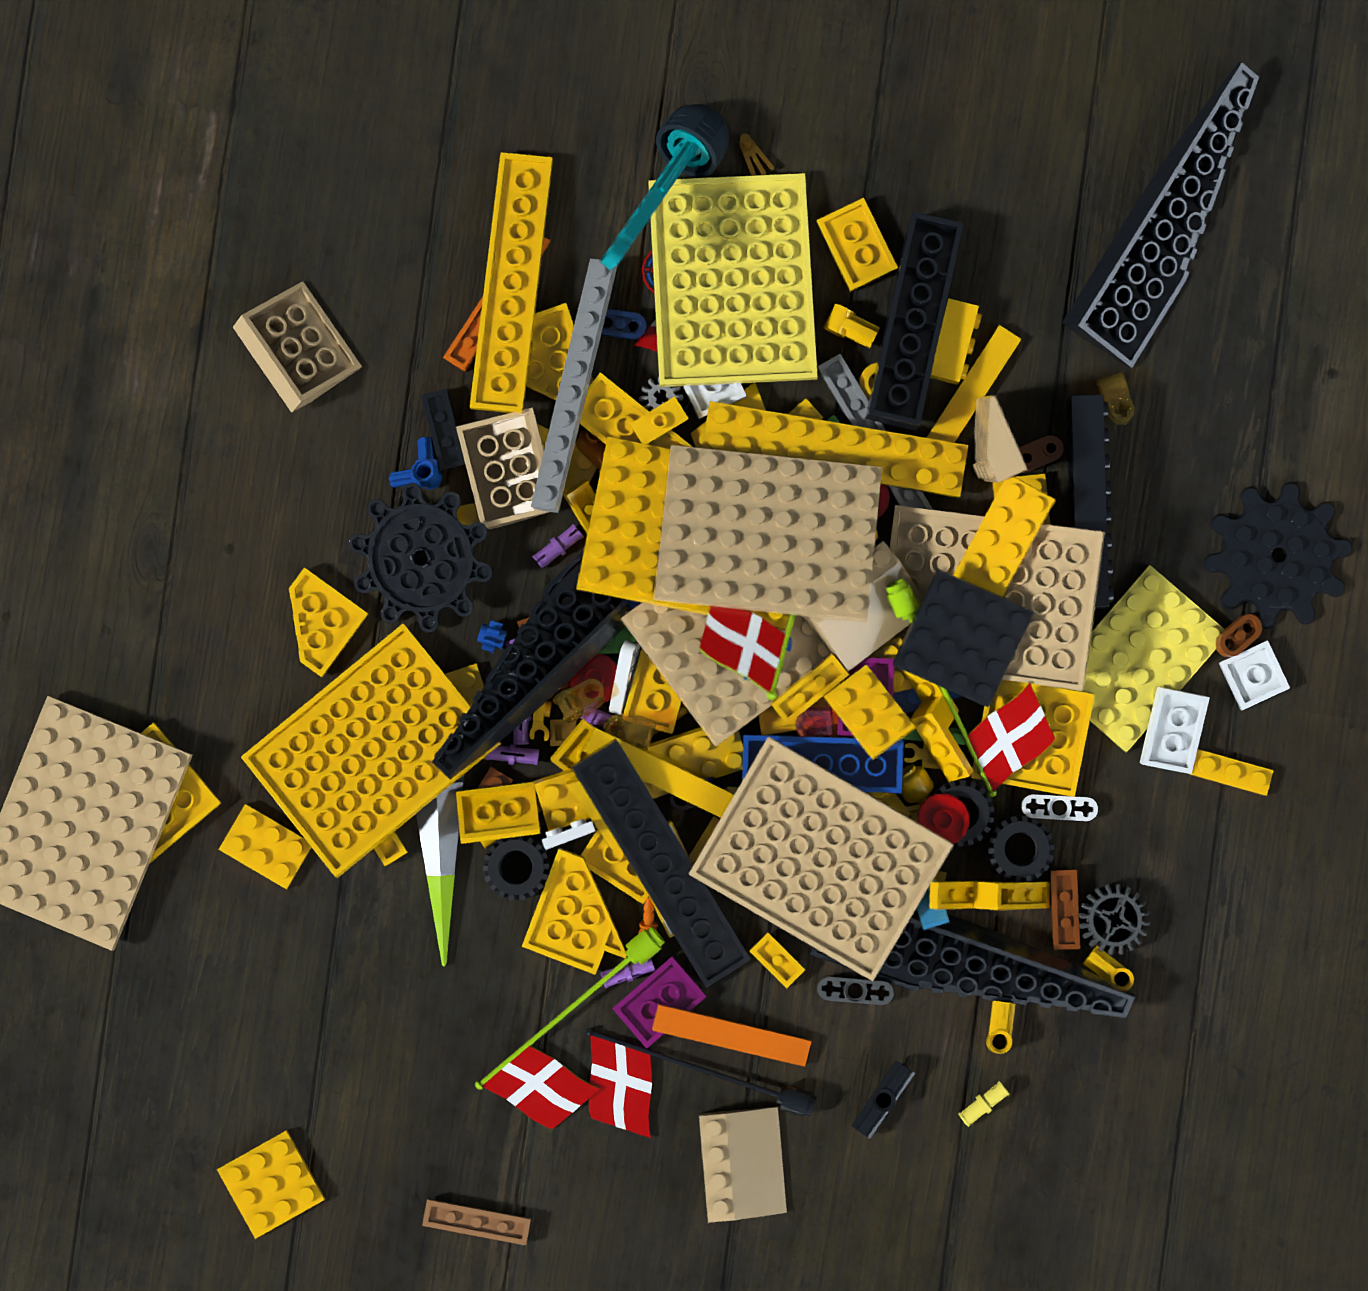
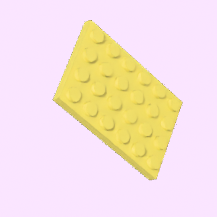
M1151 565L1143 571L1092 630L1085 687L1083 690L1095 694L1090 722L1125 752H1128L1148 729L1157 686L1180 691L1216 650V639L1225 630Z

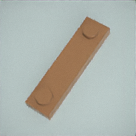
M427 1199L422 1226L526 1245L531 1218Z

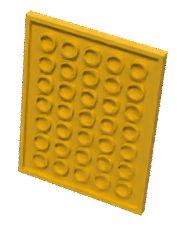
M607 437L577 589L708 615L710 606L654 600L671 449ZM747 610L765 619L777 629L785 631L789 614Z
M402 624L254 745L241 758L332 874L339 878L501 743L498 742L451 780L432 763V760L448 736L454 733L460 723L458 721L463 713L466 714L471 706L406 625Z

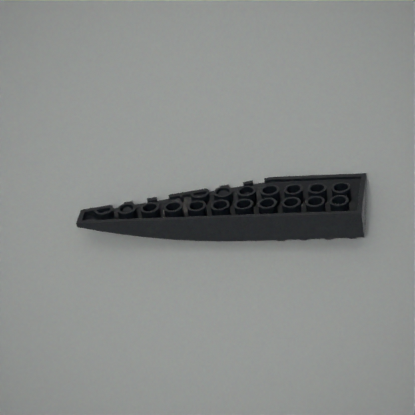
M1239 62L1169 153L1062 321L1063 324L1078 336L1129 368L1134 366L1188 277L1189 272L1187 268L1190 260H1194L1197 252L1195 246L1199 235L1203 234L1205 230V218L1208 211L1212 210L1226 171L1223 168L1227 158L1231 157L1234 149L1232 143L1236 132H1240L1243 124L1241 118L1244 110L1248 109L1259 80V76L1243 62Z
M584 550L548 584L544 590L545 595L532 608L530 618L525 625H521L517 631L518 636L512 644L507 646L486 678L487 683L482 691L477 692L473 698L474 703L466 714L463 713L459 719V726L454 733L448 736L432 760V763L450 780L506 737L570 681L626 626L621 618L643 603L578 590L577 583Z
M917 908L875 977L909 990L918 991L919 988L930 989L932 993L943 994V991L958 993V996L962 997L976 995L982 996L985 1000L1023 1005H1027V1002L1040 1004V1007L1051 1008V1005L1067 1007V1010L1076 1012L1077 1009L1090 1010L1092 1014L1122 1018L1127 1017L1135 998L1134 993L1061 958L947 914L948 923L923 930ZM812 947L810 955L847 967Z

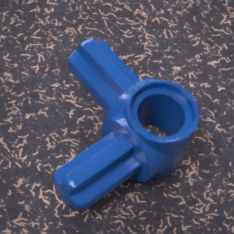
M421 437L418 439V460L415 461L410 470L392 472L389 476L391 487L397 488L406 486L409 483H416L420 487L432 490L441 484L443 476L438 468V460L434 459L433 440L431 437ZM431 470L430 475L423 479L425 473Z

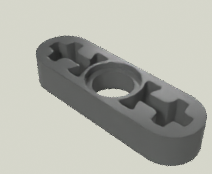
M826 976L817 985L818 994L827 1001L885 1005L892 1000L894 995L892 986L888 982L881 980L871 981L869 979ZM827 981H832V985L835 987H841L840 981L846 982L843 987L844 998L839 997V991H832L831 996H827L826 991L821 988L827 985ZM852 983H858L863 988V993L859 998H852L848 994V987ZM866 984H872L871 990H879L880 985H883L884 989L889 991V995L884 996L883 1000H879L878 995L870 994L871 999L866 1000Z

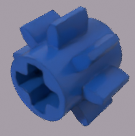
M491 620L489 625L482 624L477 638V642L483 644L482 650L494 653L495 648L503 649L508 631L502 629L503 623Z

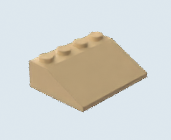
M303 281L244 313L233 326V329L291 413L312 402L362 367Z
M984 396L976 399L974 460L976 463L972 464L978 479L982 478L987 482L998 483L1027 470L996 397Z
M533 407L524 409L522 413L513 412L456 427L480 522L487 527V530L549 513L548 511L534 510L531 507L544 453Z
M884 541L874 548L867 622L802 616L847 673L911 624L909 619L896 618L886 597L887 591L885 587L894 581L905 579L906 583L911 585L919 605L923 600L922 595L903 565Z
M778 1107L699 1113L708 1222L732 1221L787 1213Z

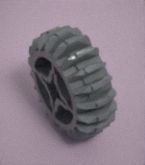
M1106 884L1104 886V894L1100 888H1096L1097 898H1094L1091 894L1086 896L1092 902L1090 906L1086 903L1081 904V907L1088 909L1087 914L1079 913V918L1086 919V923H1080L1079 928H1088L1089 931L1084 932L1082 936L1083 938L1093 937L1089 942L1091 947L1099 942L1098 950L1103 952L1105 947L1108 946V954L1113 955L1114 947H1117L1118 954L1122 955L1124 954V945L1129 951H1132L1134 948L1131 941L1138 945L1142 943L1136 936L1138 933L1143 936L1147 935L1145 930H1141V926H1149L1150 922L1142 920V916H1148L1150 913L1148 910H1140L1141 907L1146 905L1144 900L1138 903L1135 902L1140 896L1138 892L1133 893L1130 897V887L1126 886L1123 893H1120V884H1115L1114 892L1111 891L1110 885ZM1119 898L1117 904L1115 903L1114 907L1109 911L1098 908V905L1106 899ZM1126 902L1129 903L1134 911V924L1127 921L1124 917ZM1114 912H1117V918L1126 925L1114 923V927H1111V921L1102 914L1114 915ZM1094 915L1104 921L1105 926L1102 937L1095 930L1093 923ZM1119 928L1131 931L1128 936L1121 940L1109 941L1111 935Z

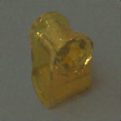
M1119 372L1096 380L1099 393L1103 395V402H1108V414L1112 422L1118 425L1128 423L1135 410L1123 373ZM1118 406L1128 410L1125 417L1115 413L1118 410Z
M588 679L558 693L553 698V702L558 704L564 715L563 721L571 723L602 706L605 699L604 688L600 681ZM590 690H596L599 692V695L596 698H588L586 693Z
M615 715L605 722L603 730L641 750H648L656 723L640 716L626 717Z

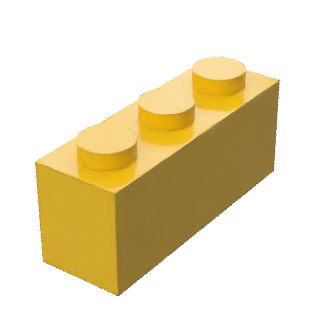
M948 298L930 378L955 385L959 384L960 379H966L969 367L968 364H965L966 355L972 354L975 339L971 338L973 328H979L982 314L977 313L979 306Z

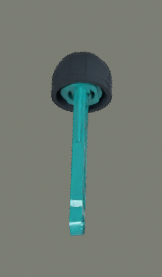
M703 104L682 106L668 117L658 131L656 145L659 153L668 164L600 260L610 271L623 258L679 175L683 173L696 178L709 176L715 171L728 149L729 130L724 118L713 108Z

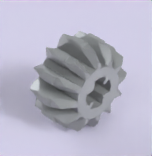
M658 376L657 385H655L652 379L648 380L651 389L642 386L641 391L648 396L639 397V402H649L643 407L646 410H650L660 406L657 404V398L654 397L657 393L659 396L660 392L666 393L667 400L674 396L677 401H682L684 398L680 394L674 395L681 389L680 386H674L673 388L660 387Z

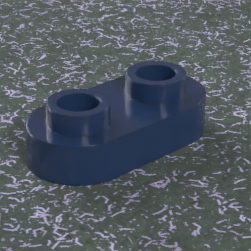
M607 309L605 319L612 320L613 324L610 328L603 326L601 335L637 340L645 334L647 325L642 315L634 312ZM637 323L639 328L633 332L629 330V325Z

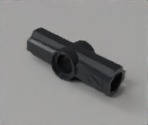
M896 1060L879 1086L872 1092L870 1099L851 1126L870 1139L888 1112L894 1108L897 1099L915 1073ZM880 1093L889 1094V1104L879 1106L876 1103L877 1095Z

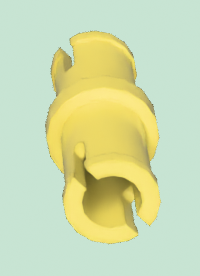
M998 1081L996 1085L982 1096L980 1094L976 1096V1101L962 1112H959L958 1115L969 1127L986 1112L989 1114L993 1106L1010 1094L1003 1084Z

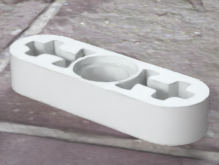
M626 640L622 645L609 705L610 713L623 716L638 663L639 643Z
M1028 795L1021 802V811L1030 818L1090 821L1096 817L1098 806L1093 799L1088 797ZM1031 799H1035L1037 804H1045L1044 799H1049L1047 804L1048 815H1043L1045 811L1043 809H1036L1035 814H1031V810L1026 809V803H1031ZM1057 800L1064 801L1067 806L1066 812L1060 816L1052 811V804ZM1070 800H1075L1074 806H1083L1086 801L1093 810L1087 813V817H1084L1083 812L1073 811L1074 817H1070L1072 810Z

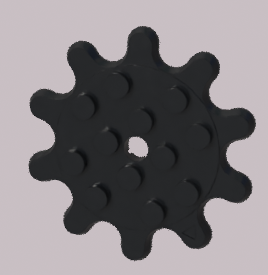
M1293 482L1285 483L1280 489L1279 497L1272 502L1265 501L1256 488L1246 487L1240 494L1244 507L1240 517L1229 518L1226 515L1218 514L1211 520V528L1223 537L1224 547L1218 553L1207 555L1203 560V566L1206 571L1210 573H1223L1229 579V587L1220 598L1221 605L1225 609L1231 610L1243 602L1252 603L1257 610L1256 617L1261 621L1262 629L1272 628L1277 614L1282 610L1292 611L1299 623L1304 625L1310 624L1316 616L1312 605L1315 595L1325 593L1331 597H1339L1345 591L1344 582L1332 572V564L1338 558L1348 557L1352 552L1353 546L1346 538L1335 539L1327 533V524L1335 516V507L1330 502H1322L1314 509L1303 508L1299 502V486ZM1275 548H1280L1285 552L1286 558L1281 563H1277L1272 559V551Z
M409 483L404 486L403 503L400 507L390 508L380 499H374L368 504V513L375 522L374 531L369 535L355 534L349 540L350 549L355 553L364 555L368 561L367 570L355 578L354 586L360 593L376 590L383 594L385 603L381 610V617L386 623L397 622L403 612L412 611L419 619L420 628L430 633L438 627V613L442 608H452L462 617L469 616L473 612L474 604L466 593L467 585L472 581H489L493 575L492 567L485 562L477 560L473 553L475 545L486 539L488 530L485 524L481 522H475L471 525H464L459 522L457 510L460 507L461 499L457 493L447 492L437 504L431 505L424 500L421 487L416 483ZM418 550H424L427 554L428 562L422 565L417 562L416 553Z

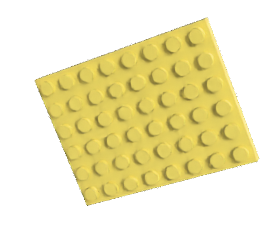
M805 173L677 179L650 217L659 386L817 380ZM649 180V190L656 180Z

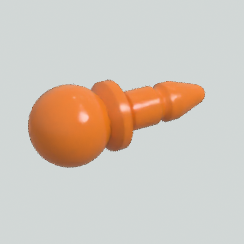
M648 897L644 904L643 910L645 912L643 913V921L639 923L641 929L638 934L644 929L648 930L651 926L658 932L656 929L658 923L654 921V906Z

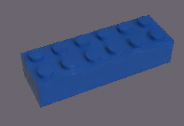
M744 735L742 781L768 736ZM769 736L864 792L902 793L904 740H899L872 760L856 738Z

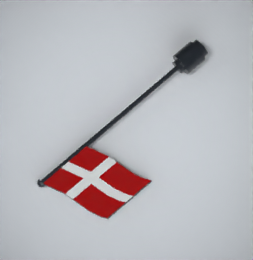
M593 1028L586 1030V1036L591 1038L592 1069L590 1084L601 1088L589 1098V1112L592 1119L651 1138L649 1130V1108L652 1091L651 1056L778 1097L776 1103L781 1104L780 1110L804 1117V1115L811 1117L817 1096L811 1095L812 1092L788 1084L786 1089L781 1088L780 1092L592 1031Z

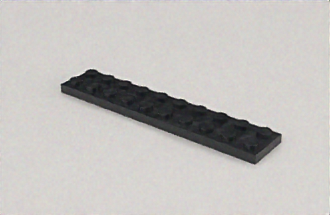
M616 738L570 766L706 988L750 961V957L705 883L689 875L694 865Z

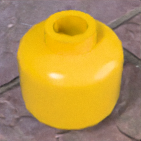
M911 764L903 768L902 793L900 794L907 803L917 802L922 804L927 798L931 797L930 793L934 789V782L924 767Z

